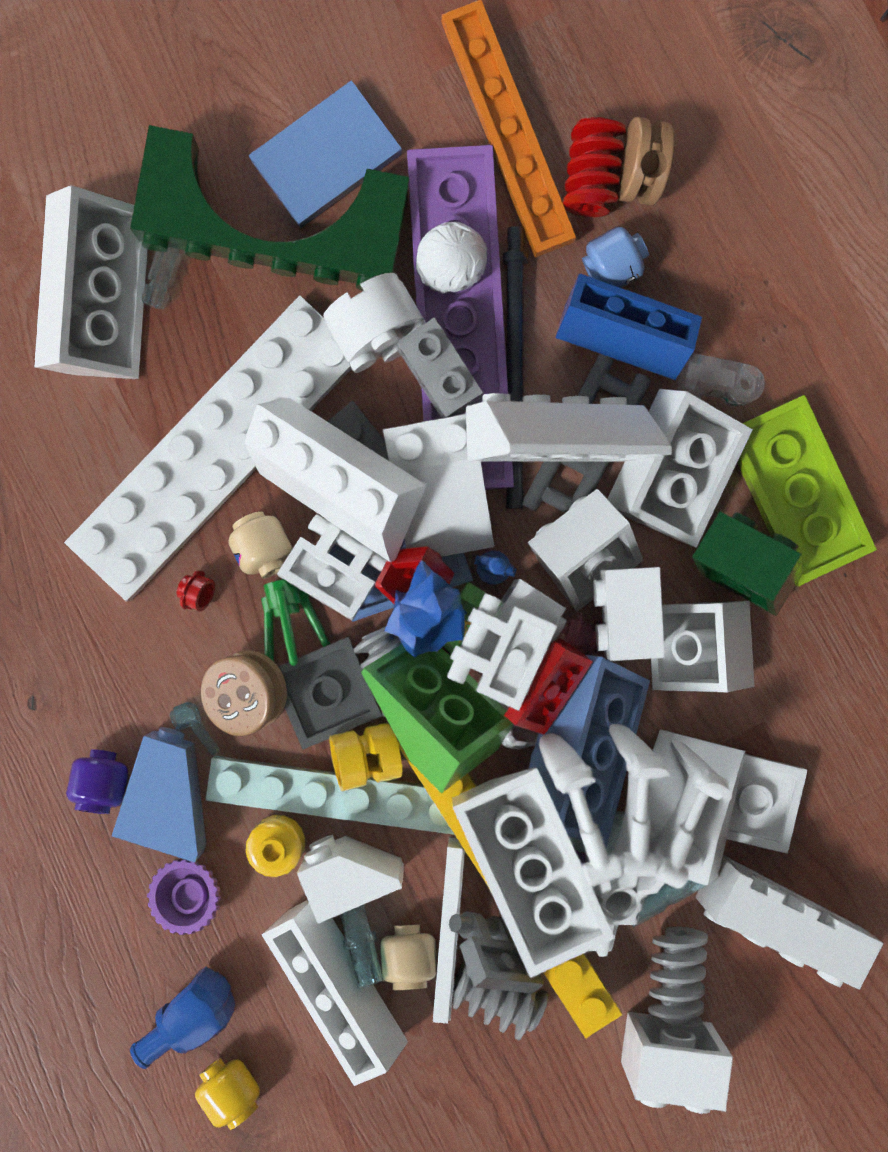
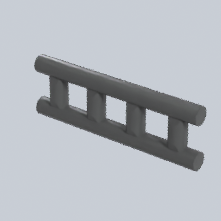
M599 354L577 396H588L589 404H592L601 388L616 397L627 398V405H639L651 380L637 373L630 385L609 374L608 372L614 361L608 356ZM543 462L522 505L531 511L537 512L543 501L563 511L565 514L577 499L588 496L596 490L609 462ZM561 463L584 475L573 497L550 486Z

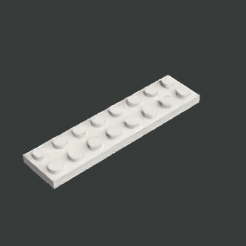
M299 295L64 542L125 601H131L257 469L244 444L257 404L291 398L312 411L352 369L330 332L325 319Z

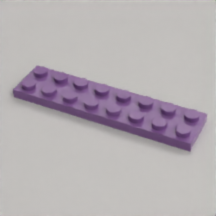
M482 145L407 150L417 308L425 322L435 317L479 385L483 395L495 393L508 394L493 146ZM444 222H461L480 234L484 243H486V268L484 274L481 275V279L474 283L471 288L457 292L448 291L444 294L438 293V291L432 290L430 286L423 284L420 275L416 271L418 246L422 238L432 228ZM422 389L424 422L442 419ZM481 461L485 490L514 487L512 461Z

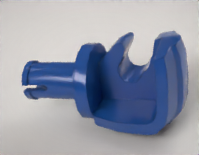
M207 966L200 969L185 989L170 1003H166L156 1011L155 1020L157 1027L131 1045L130 1054L134 1062L140 1068L147 1069L171 1048L180 1054H185L188 1051L201 1047L224 1030L235 1008V1000L227 979L219 972H215Z

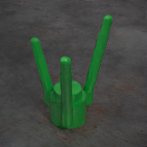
M284 579L263 585L266 597L261 598L264 610V655L274 662V616L275 618L280 617L289 662L293 666L297 665L298 657L290 615L300 612L299 604H301L322 646L330 645V641L307 593Z

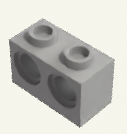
M435 317L397 341L400 355L441 418L461 415L466 412L467 406L482 401V390Z

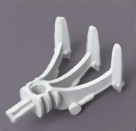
M621 724L609 725V733L617 749L627 762L629 782L621 831L612 854L608 855L599 827L593 823L582 787L596 782L592 771L561 736L549 733L540 738L539 747L556 789H559L563 794L569 793L585 851L586 863L583 864V870L615 937L618 925H636L638 923V913L642 911L644 897L649 894L658 893L664 883L677 889L682 888L686 884L689 871L683 865L695 839L693 832L708 796L716 800L725 796L731 800L732 793L728 788L729 783L727 779L718 775L687 745L672 739L670 746L688 773V779L673 814L662 831L649 845L651 823L647 818L650 779H660L662 776L670 777V774L666 769L663 758L660 755H656L631 729ZM615 939L589 951H596L598 956L605 957L608 955V951H612Z

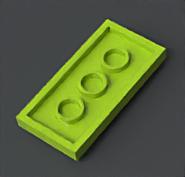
M805 395L742 423L753 430L737 464L771 537H773L774 533L787 537L799 546L797 552L802 554L803 574L795 586H801L877 550Z

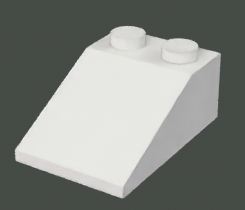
M466 414L384 429L389 461L426 484L424 493L404 538L406 549L429 546L443 557L494 547L481 461H468Z
M661 729L653 752L663 758L670 777L662 776L660 779H650L647 814V818L651 822L649 845L662 831L673 814L688 779V773L672 751L670 746L672 739L687 745L718 775L727 779L729 783L728 788L732 793L731 800L725 796L718 800L708 796L693 832L695 839L683 865L689 871L688 880L708 886L718 879L746 751Z

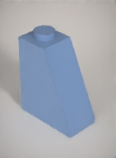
M160 727L159 731L154 730L143 736L112 837L195 863L204 853L206 847L195 743L183 740L185 734L180 731Z

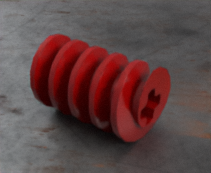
M604 117L583 118L572 129L571 140L573 143L569 147V157L571 160L567 164L569 178L565 181V191L568 194L563 198V206L567 212L584 217H605L610 214V210L605 208V204L617 202L618 194L607 190V188L619 185L620 177L609 171L618 170L622 167V160L611 154L624 151V143L615 138L626 134V125L622 122Z

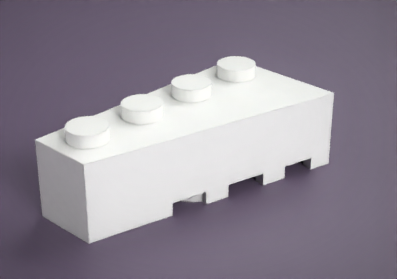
M725 855L722 857L718 879L708 886L702 884L695 896L705 908L703 914L708 919L742 934L745 938L765 948V946H768L778 951L783 958L799 967H803L806 964L818 970L817 974L837 987H841L844 982L860 990L883 945V942L868 930Z

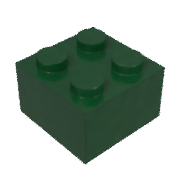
M720 511L692 557L700 575L777 617L803 574L802 554L797 552L799 546L780 534L774 533L771 538L757 531L758 524L740 513L735 512L730 517Z

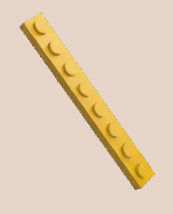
M397 740L399 749L487 884L452 805V798L477 787L475 782L467 773L441 794L410 762L400 742ZM584 953L543 972L585 1039L622 1016L617 1003Z

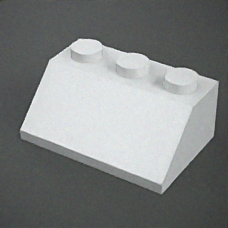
M659 389L649 413L671 444L672 455L625 461L609 494L608 501L622 515L690 546L697 547L753 429L687 391Z

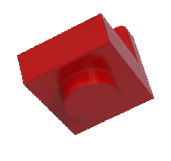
M429 546L400 549L395 561H386L375 582V586L395 605L396 590L404 593L408 592L415 570L421 560L448 584H450L455 573L442 561L441 555Z

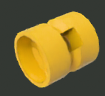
M389 722L366 727L363 735L360 736L355 731L330 735L331 757L341 791L366 786L368 778H373L377 783L402 777L399 745Z

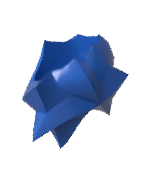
M421 560L415 570L408 592L404 593L396 590L395 605L384 631L397 635L404 648L414 657L429 651H438L447 642L463 641L465 634L464 615L467 612L463 609L460 591L451 587Z

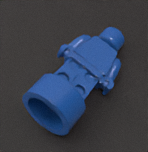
M489 551L482 556H476L474 562L477 565L478 576L487 584L495 585L502 583L508 576L515 577L517 568L510 564L507 556L500 551Z

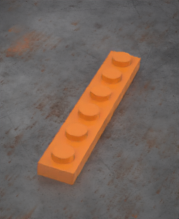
M482 0L442 14V26L489 144L493 146V154L534 257H539L574 243L576 239L575 233Z

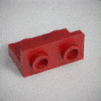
M561 638L557 641L553 640L544 654L520 709L516 710L509 707L504 716L515 726L545 735L593 661L566 640Z

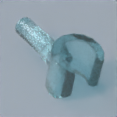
M186 702L173 708V711L170 712V718L177 731L191 726L193 733L196 734L211 755L216 754L220 750L201 723L200 711L196 704Z

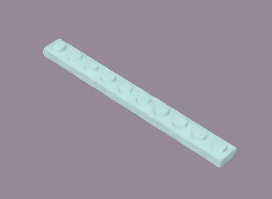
M221 756L211 758L206 801L455 835L422 784L396 780L377 783L373 778H368L366 786L341 791L335 772ZM616 811L608 845L605 847L608 855L612 854L617 843L625 812ZM568 836L573 848L585 853L582 840Z

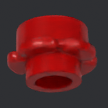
M201 570L195 571L193 576L185 575L178 584L176 594L180 599V606L184 610L194 609L199 612L203 611L213 598L215 582L204 577L205 573Z

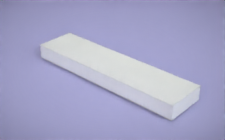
M449 838L447 847L433 1022L447 1024L451 1020L458 933L450 930L449 920L452 915L460 913L465 854L464 848L456 838Z

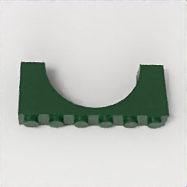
M149 125L130 226L131 231L138 241L142 242L141 245L157 252H168V247L185 250V255L205 261L211 260V256L227 258L229 264L245 269H252L254 264L271 267V272L286 277H295L297 272L314 275L313 279L327 285H338L339 280L355 283V287L361 291H364L360 285L361 283L382 274L394 273L408 195L409 177L366 168L363 183L354 202L331 226L313 236L288 242L265 241L253 238L234 229L223 221L207 203L199 181V147L194 135L188 132Z

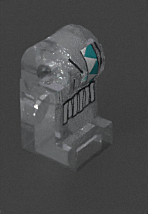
M692 353L679 374L677 391H687L701 399V395L721 398L726 405L741 407L758 399L763 394L765 378L762 372L752 365Z

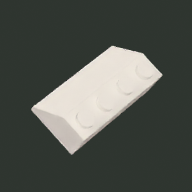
M72 185L46 195L35 368L80 376L139 378L147 248L141 245L142 242L138 241L130 229L134 205Z
M495 393L483 395V402L466 407L468 461L624 462L672 455L671 444L644 405H627V398L625 397L600 399V404H589L588 396L563 397L562 403H550V395H528L523 397V402H510V394Z
M291 398L257 404L244 444L259 474L389 562L395 561L424 493L426 484Z
M537 767L492 779L452 798L455 814L530 978L615 939L595 893L586 879L583 867Z

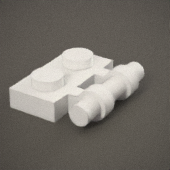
M316 514L308 526L310 530L321 536L316 546L300 537L277 575L353 621L375 585L373 580L362 574L363 570L367 565H370L381 572L387 560L332 522ZM334 545L355 556L349 566L328 554Z
M485 593L478 610L472 609L468 621L472 623L461 647L456 645L450 657L454 662L447 677L464 684L471 668L483 673L476 691L519 710L557 626L515 606L507 623L495 618L502 600ZM488 630L500 635L490 660L477 655Z

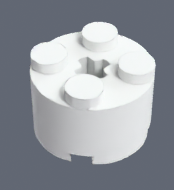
M395 273L382 274L361 283L360 285L364 291L352 299L348 292L345 293L324 313L327 326L354 373L369 368L376 362V359L381 357L387 363L401 356L397 341L426 323L403 282L399 280Z

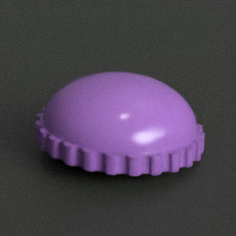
M184 859L181 861L174 860L173 863H166L164 868L158 869L157 875L152 877L153 882L149 884L150 892L147 894V897L149 898L148 907L151 908V915L156 918L157 924H161L164 930L168 929L172 934L179 933V935H184L187 933L194 934L195 931H202L204 926L211 924V919L216 917L215 913L220 908L218 903L221 900V896H219L220 887L217 886V879L212 876L211 870H207L203 864L199 865L197 861L194 863Z

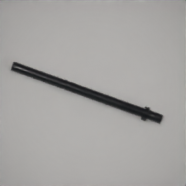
M512 226L507 228V252L503 253V264L507 265V386L510 402H523L524 265L528 264V253L524 252V228ZM512 461L514 487L506 488V509H523V462Z

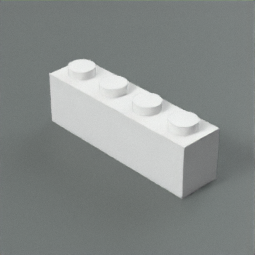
M308 900L287 910L262 936L349 1079L355 1086L387 1073L408 1041L333 918L318 924Z

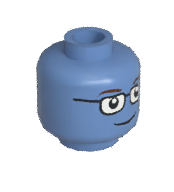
M618 226L591 240L586 246L587 255L582 258V262L589 277L623 288L643 276L645 271L643 259L649 256V252L639 233L631 236L625 228Z

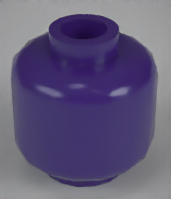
M91 749L89 757H81L73 761L66 796L72 803H76L74 810L110 814L111 808L119 807L122 804L127 784L128 768L124 763L115 761L117 753Z

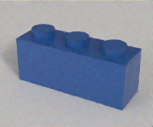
M579 273L564 306L555 338L676 380L695 350L702 317Z

